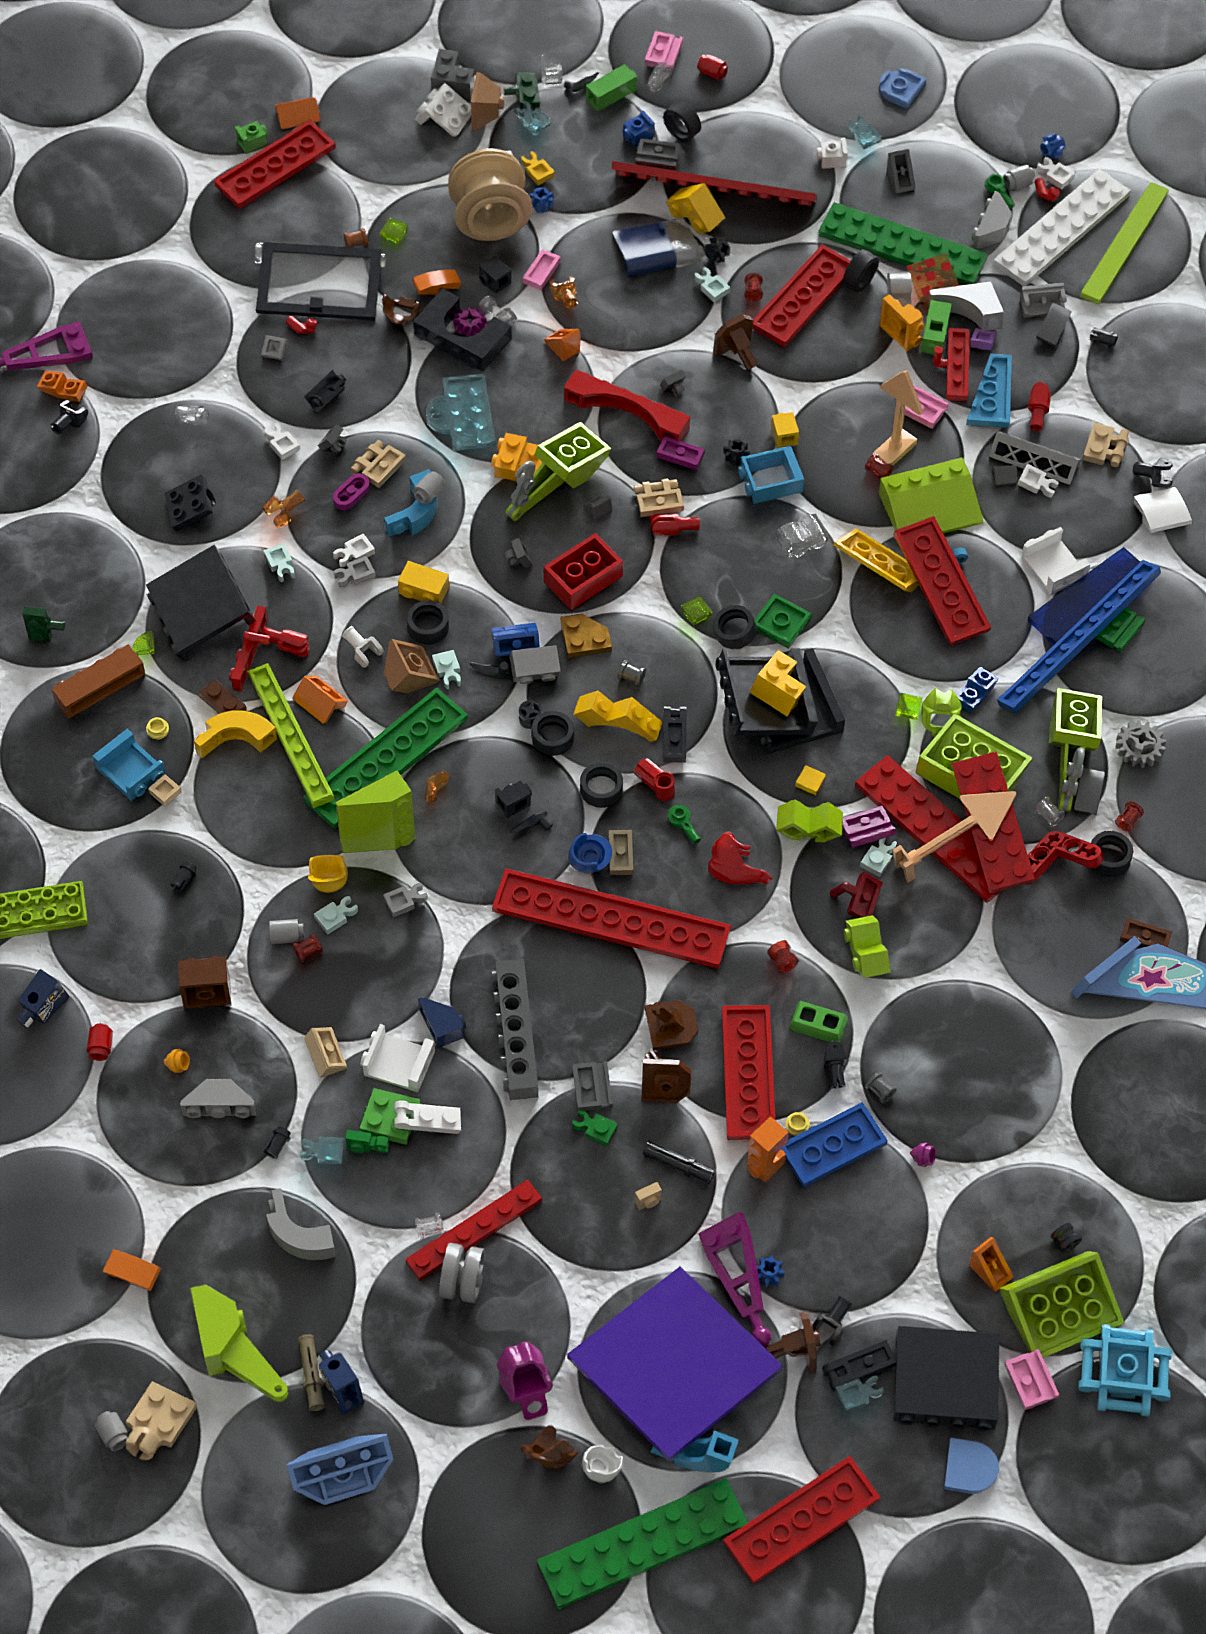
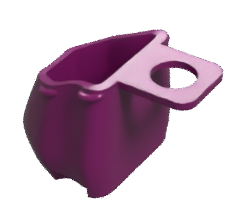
M528 1342L506 1347L497 1362L500 1385L510 1401L521 1403L525 1420L546 1415L548 1413L545 1393L551 1391L553 1383L550 1381L542 1352ZM533 1401L541 1403V1408L537 1412H529L527 1410L528 1405Z

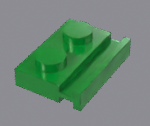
M1126 607L1095 638L1111 648L1115 647L1121 653L1145 624L1146 618L1137 616L1136 612Z

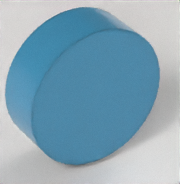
M955 548L952 550L959 565L968 559L965 548Z

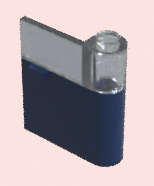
M684 218L612 232V236L623 256L627 277L699 263L701 258L704 257L702 246L698 245Z

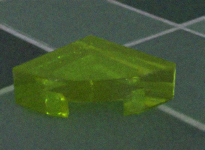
M152 631L141 634L133 643L132 649L138 656L155 653Z

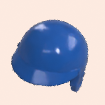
M580 834L574 839L568 852L571 866L585 874L599 872V870L608 865L612 858L610 842L605 837L596 834Z

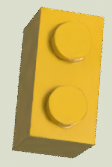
M411 561L407 562L398 579V593L406 598H413L419 601L431 600L441 604L450 587L449 574Z

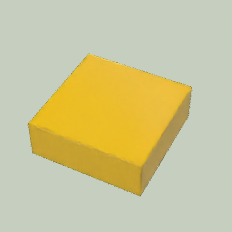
M805 765L795 783V787L816 796L826 779V774Z

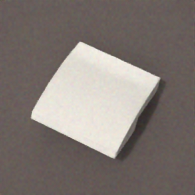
M1175 487L1134 496V504L1142 513V522L1150 533L1192 524L1189 511Z

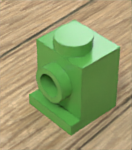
M255 121L243 127H235L236 140L245 154L267 146L266 136H268V130L264 124L260 125L258 121Z

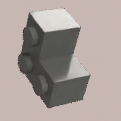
M439 49L431 75V91L434 88L438 90L445 83L464 100L471 101L475 82L474 69L459 67V51Z

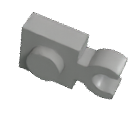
M367 556L346 563L347 569L339 568L334 571V578L344 577L338 580L339 587L348 585L349 581L352 580L356 585L376 578L375 571Z
M422 883L413 885L409 891L403 886L383 894L384 901L393 918L415 909L414 902L423 903L428 900L427 893L417 894V892L423 890Z

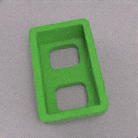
M799 1001L792 1016L789 1029L824 1041H838L841 1043L848 1023V1017L844 1013ZM804 1008L816 1012L812 1022L800 1019ZM826 1015L839 1019L835 1029L823 1026Z

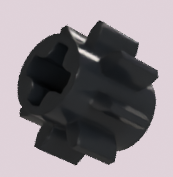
M724 237L710 238V243L705 244V255L710 259L711 263L725 262V257L730 255V246Z
M740 439L729 440L728 446L723 447L725 461H729L733 466L740 465L741 457L750 455L748 443H744Z

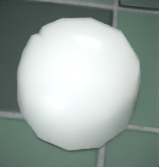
M591 1446L583 1455L582 1467L585 1474L591 1480L598 1483L610 1482L619 1474L622 1468L623 1456H618L614 1447Z

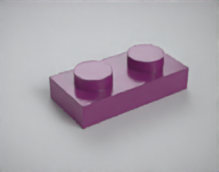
M664 436L657 450L656 457L697 470L704 456L705 449Z

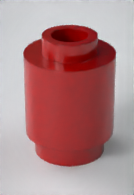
M709 54L707 56L702 55L697 64V70H700L701 74L718 81L724 78L728 72L726 61Z
M98 1023L89 1028L87 1052L92 1060L104 1061L111 1054L113 1030L108 1025Z

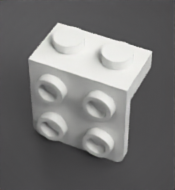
M444 83L438 90L434 88L427 96L429 101L427 103L424 102L417 110L419 115L415 120L422 125L431 117L450 135L455 137L471 117V105Z

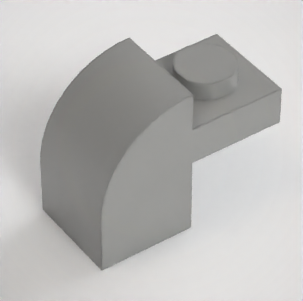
M910 272L887 273V294L898 300L902 307L909 303L911 304L912 280Z

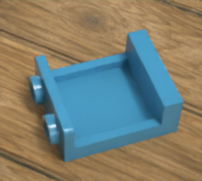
M129 729L123 731L93 755L95 768L130 801L143 795L148 787L166 774L164 763L161 760L156 761L135 742L133 733Z

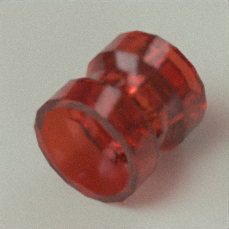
M786 940L776 942L767 951L770 959L776 962L775 967L779 973L788 972L799 963V959L796 954L790 951L791 946Z

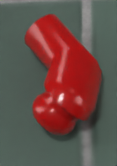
M1043 178L1034 180L1039 197L1050 202L1057 200V197L1060 195L1057 188L1051 187L1050 190L1047 189Z
M293 316L288 317L286 320V325L298 334H312L317 329V321L312 318L307 319L306 323H300Z

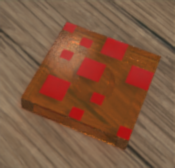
M947 253L907 266V271L911 274L912 284L920 305L929 303V290L959 286Z

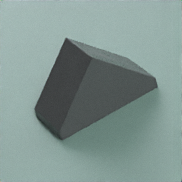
M909 148L889 152L886 173L895 193L915 190Z

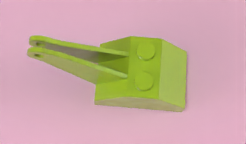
M206 1284L192 1287L191 1293L209 1376L222 1374L227 1370L274 1401H284L288 1397L287 1384L246 1337L247 1329L243 1311H237L235 1301Z

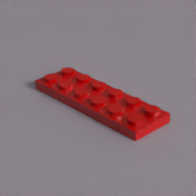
M309 120L214 179V186L236 207L241 209L336 149V143Z
M821 245L753 319L752 329L779 345L786 347L842 285L843 275L851 260Z
M932 516L895 530L893 535L949 645L952 646L989 632L991 626L936 518Z
M997 751L952 763L960 795L1009 792ZM1013 804L1009 808L992 841L987 838L978 824L970 828L989 894L1035 882ZM964 806L966 816L968 818L969 816H971V814Z
M770 1005L722 1006L727 1140H750V1135L770 1116L775 1120Z
M849 1456L723 1539V1543L754 1585L880 1501V1495L851 1456Z

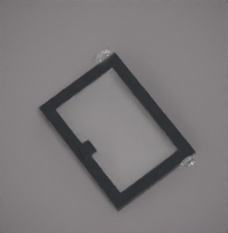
M276 242L256 243V263H261L256 303L257 314L376 321L381 266L385 267L386 254H382V249Z

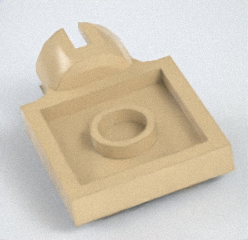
M152 1381L126 1420V1426L132 1429L131 1434L126 1440V1449L135 1457L141 1450L143 1453L139 1459L149 1460L158 1447L165 1445L171 1448L196 1410L197 1403Z

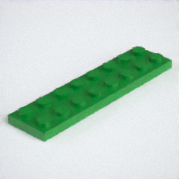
M833 202L818 231L819 237L858 250H867L875 256L905 266L912 265V268L917 270V267L922 266L923 270L921 271L923 272L934 271L935 276L962 285L976 283L988 257L986 252ZM933 258L936 265L927 268L924 260ZM949 261L952 269L943 272L941 263Z
M435 688L325 778L334 795V801L316 808L312 807L307 794L303 796V801L331 827L336 829L338 827L337 801L395 771H398L400 775L403 774L466 722L468 714L438 688Z
M726 1478L537 1560V1564L559 1610L725 1538L746 1525L748 1521Z

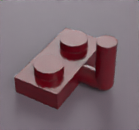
M862 872L858 876L856 886L843 882L830 890V896L836 898L847 892L852 895L847 914L856 919L873 915L883 882L866 872Z

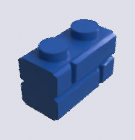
M536 623L491 628L493 649L496 657L508 656L513 650L540 647Z

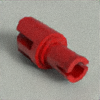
M1043 382L1033 385L1030 392L1028 410L1032 415L1029 427L1033 431L1043 430L1044 415L1050 409L1051 392L1049 387Z
M677 513L653 514L650 517L651 528L655 536L678 535L681 530L700 529L699 516L680 518Z
M269 627L263 628L261 634L271 636L270 643L277 644L279 650L300 657L309 655L307 635L289 629L280 632Z

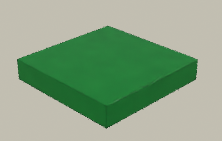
M774 594L754 620L758 633L789 649L811 620L812 613Z

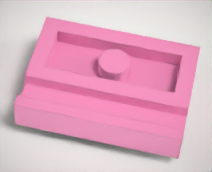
M655 31L645 57V65L661 69L666 67L673 71L683 44V37L675 38V35Z
M913 385L923 413L918 415L906 406L904 415L933 429L943 416L944 411L948 409L949 403Z
M1039 1349L1004 1362V1366L1024 1410L1059 1397L1057 1388Z

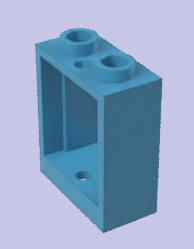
M791 446L741 457V466L738 467L740 479L745 481L746 494L751 496L753 504L803 492L804 477ZM780 465L784 466L789 480L756 487L751 472Z

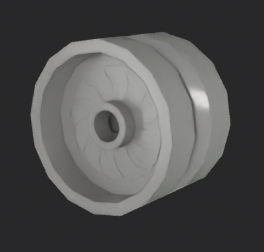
M454 1243L448 1244L441 1272L440 1298L453 1300L460 1286L462 1302L475 1304L484 1273V1248L471 1247L467 1251L464 1261L463 1246Z

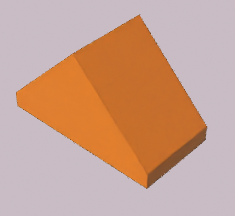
M560 329L544 339L545 343L563 362L580 352L579 329Z
M990 1237L972 1252L969 1266L993 1291H998L999 1288L1014 1278L993 1237Z

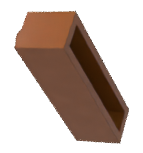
M128 644L116 649L107 657L97 660L86 669L79 670L67 680L60 681L51 689L54 701L67 718L70 719L146 674L142 660Z

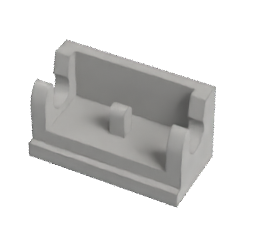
M1063 282L1023 286L1021 289L1020 304L1024 318L1047 316L1053 303L1065 308L1064 303L1067 302Z

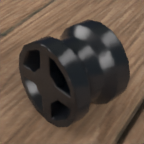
M531 700L521 703L519 706V723L522 727L531 729L533 721L541 714L540 705Z
M1070 1222L1061 1225L1050 1236L1054 1242L1060 1245L1059 1249L1063 1254L1074 1249L1082 1241L1081 1236L1074 1233Z

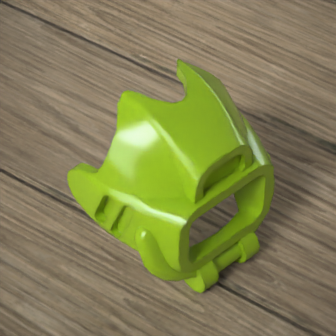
M935 688L922 701V724L928 731L932 732L934 737L944 726L932 725L930 722L932 714H956L961 717L962 705L952 689L943 693L938 688Z

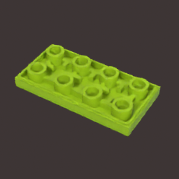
M83 881L0 894V939L88 925Z

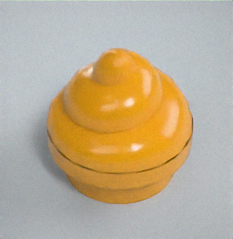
M174 1049L164 1059V1064L172 1072L182 1073L188 1069L190 1058L186 1051Z

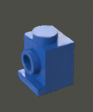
M643 110L640 112V115L623 123V137L636 147L639 145L640 138L651 139L655 136V122Z

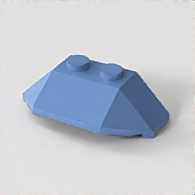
M387 1434L357 1436L311 1450L286 1465L293 1490L326 1505L374 1490L394 1459Z

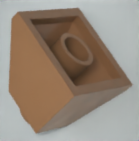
M476 72L471 99L472 130L474 131L499 118L500 109H504L505 98L501 97V88L481 72Z
M394 639L389 641L384 675L392 691L409 694L440 681L423 646Z

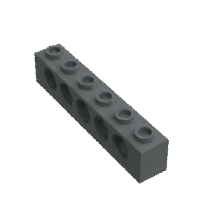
M524 959L496 961V971L491 972L492 983L498 987V992H494L495 1006H500V1013H496L497 1027H502L503 1033L498 1034L499 1049L504 1048L505 1052L504 1056H500L501 1068L507 1071V1077H503L504 1092L509 1091L510 1100L539 1098ZM508 985L515 986L512 989L505 988ZM510 1006L517 1007V1009L515 1010H509L507 1008ZM513 1027L519 1028L518 1031H511L509 1029ZM513 1049H521V1050H522V1051L519 1052V1053H514V1052H512ZM517 1070L524 1071L523 1074H515L514 1072Z

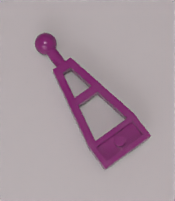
M79 321L60 326L1 352L0 367L6 366L7 370L70 364L93 358V355ZM60 337L63 338L68 353L39 357L36 348ZM26 352H30L32 357L11 360Z
M737 1212L698 1234L708 1260L741 1316L747 1319L750 1318L754 1329L752 1336L765 1347L771 1342L772 1335L767 1328L763 1327L759 1316L764 1307L752 1236L744 1214ZM741 1241L746 1273L732 1280L718 1253ZM749 1284L752 1301L750 1306H747L738 1288Z

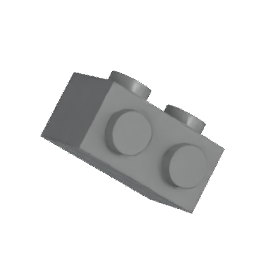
M556 645L513 650L509 656L513 682L520 681V684H529L536 679H542L543 682L552 681L561 672Z

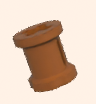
M364 228L349 234L347 232L343 233L346 247L361 245L366 247L369 245Z

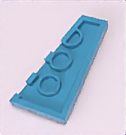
M990 354L966 425L1009 428L1012 355Z

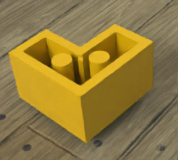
M705 183L681 188L665 202L669 207V212L675 219L688 217L692 228L697 234L710 232L725 219L724 214Z
M778 650L757 675L749 692L785 716H788L798 704L806 686L790 676L797 661Z

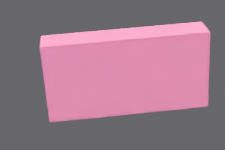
M542 249L524 275L523 283L542 290L560 264L561 257Z

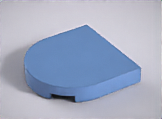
M906 69L892 72L887 71L880 79L879 90L885 99L907 109L926 85L927 78Z
M950 1438L944 1490L978 1494L990 1488L995 1483L999 1472V1463L994 1452L988 1446L979 1442Z

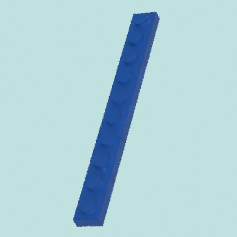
M1142 560L997 699L999 706L1016 714L1161 574L1160 567Z

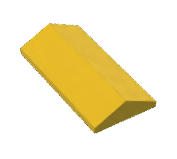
M857 528L834 542L833 546L904 591L913 592L919 585L906 559Z

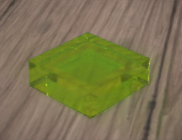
M389 217L380 231V235L400 243L408 230V224Z
M701 596L681 605V610L693 625L712 616V610Z
M900 693L895 715L917 720L923 698Z

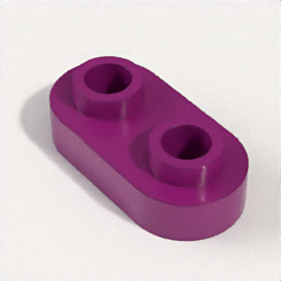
M363 474L352 475L333 493L335 507L340 510L352 508L369 492V479Z

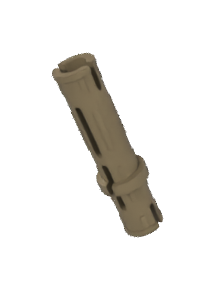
M306 1334L298 1337L305 1378L303 1387L307 1391L309 1410L319 1411L325 1408L322 1393L324 1383L319 1375L314 1336Z

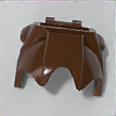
M383 295V313L392 324L405 326L408 322L414 321L422 311L421 303L416 302V299L411 300L400 296V299L393 300L388 295ZM396 306L413 309L410 316L399 315L393 311Z
M553 1425L546 1426L531 1444H522L520 1447V1451L527 1459H534L549 1469L552 1467L558 1469L568 1464L578 1454L576 1450L571 1453L573 1445L569 1444L566 1439L559 1441L555 1439L557 1430Z

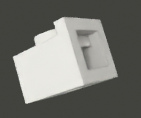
M841 138V141L820 143V148H817V160H821L822 168L846 167L848 152L845 138Z

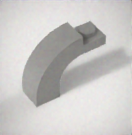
M282 1188L272 1190L273 1199L269 1200L271 1213L266 1214L270 1232L277 1244L289 1254L306 1260H323L336 1257L330 1225L303 1228L294 1224L286 1213Z

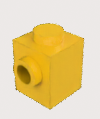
M793 412L772 415L771 431L777 449L798 445L799 430Z

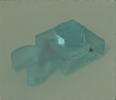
M524 102L525 110L516 107L517 117L522 119V124L534 135L551 125V120L538 108L534 111L531 110V105L528 102Z
M858 116L857 124L849 120L848 127L853 131V137L863 149L881 142V135L871 123L865 125L862 116Z
M319 1137V1143H314L309 1139L301 1140L302 1147L310 1148L308 1152H300L301 1159L310 1160L313 1157H317L318 1163L342 1164L344 1138Z
M878 1376L870 1377L866 1384L863 1385L860 1379H856L836 1387L835 1391L845 1413L869 1405V1396L878 1398L883 1395V1388L875 1390L871 1387V1385L878 1383Z

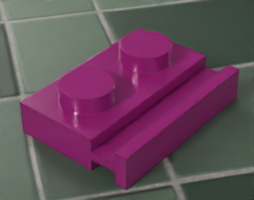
M883 806L843 817L842 830L847 840L850 841L852 848L895 835V827L892 826L891 820Z

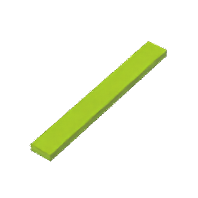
M1153 182L1149 183L1081 291L1080 297L1098 305L1101 303L1167 197L1169 189Z
M267 663L247 671L271 723L276 727L277 735L312 807L316 808L334 801V795L269 664Z

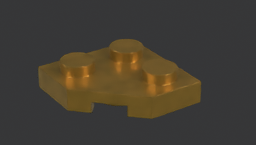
M584 614L560 617L568 658L612 652V644L607 627Z

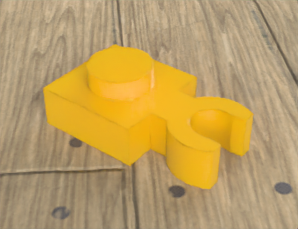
M530 152L531 160H527L524 156L521 157V163L526 168V173L537 185L555 177V171L544 159L538 161L537 155L534 152Z

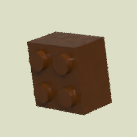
M211 956L206 959L188 958L184 961H178L179 988L184 1009L232 1004L230 975L226 957Z

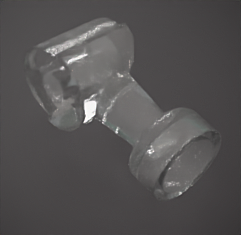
M486 296L480 302L479 308L484 313H491L493 317L495 316L510 325L517 322V316L511 308L500 309L496 306V300L493 297Z

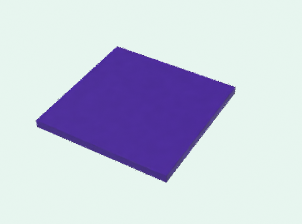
M681 1266L567 1354V1359L669 1462L783 1369V1365Z

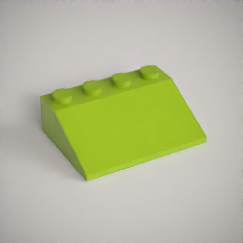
M963 457L883 477L880 480L879 495L895 530L932 516L936 518L943 534L983 523L971 475Z
M953 714L919 756L915 773L960 799L961 795L952 763L997 751L1007 788L1010 792L1016 787L1031 763L1032 757L960 716Z
M398 771L336 802L340 843L343 853L395 850L401 846L409 845L415 839L412 791Z
M1084 1252L999 1288L1007 1310L1029 1353L1039 1349L1043 1358L1075 1345L1083 1339H1089L1100 1334L1102 1324L1110 1325L1111 1328L1124 1324L1123 1317L1097 1252Z

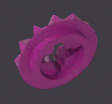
M468 306L467 310L460 309L459 313L454 315L453 325L460 334L474 336L487 325V318L484 312H480L478 308L470 309ZM469 317L472 318V323H471V325H469V323H468V318H469Z

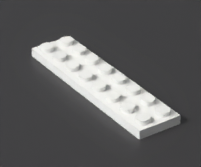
M1098 169L994 259L993 265L1022 286H1027L1130 196L1131 190L1101 169Z

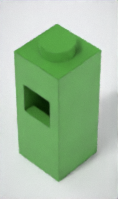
M625 64L586 85V100L597 111L606 108L636 91V73Z
M931 300L921 352L934 355L935 347L940 346L944 348L952 303Z

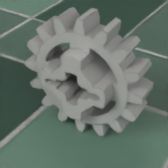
M1140 720L1137 721L1136 725L1129 722L1128 727L1122 726L1120 733L1117 734L1115 748L1119 749L1118 756H1125V763L1129 760L1132 761L1133 767L1136 763H1140L1141 768H1144L1145 763L1153 766L1154 760L1159 762L1161 755H1164L1166 740L1162 739L1164 733H1157L1158 727H1149L1150 723L1148 721L1145 725H1142Z

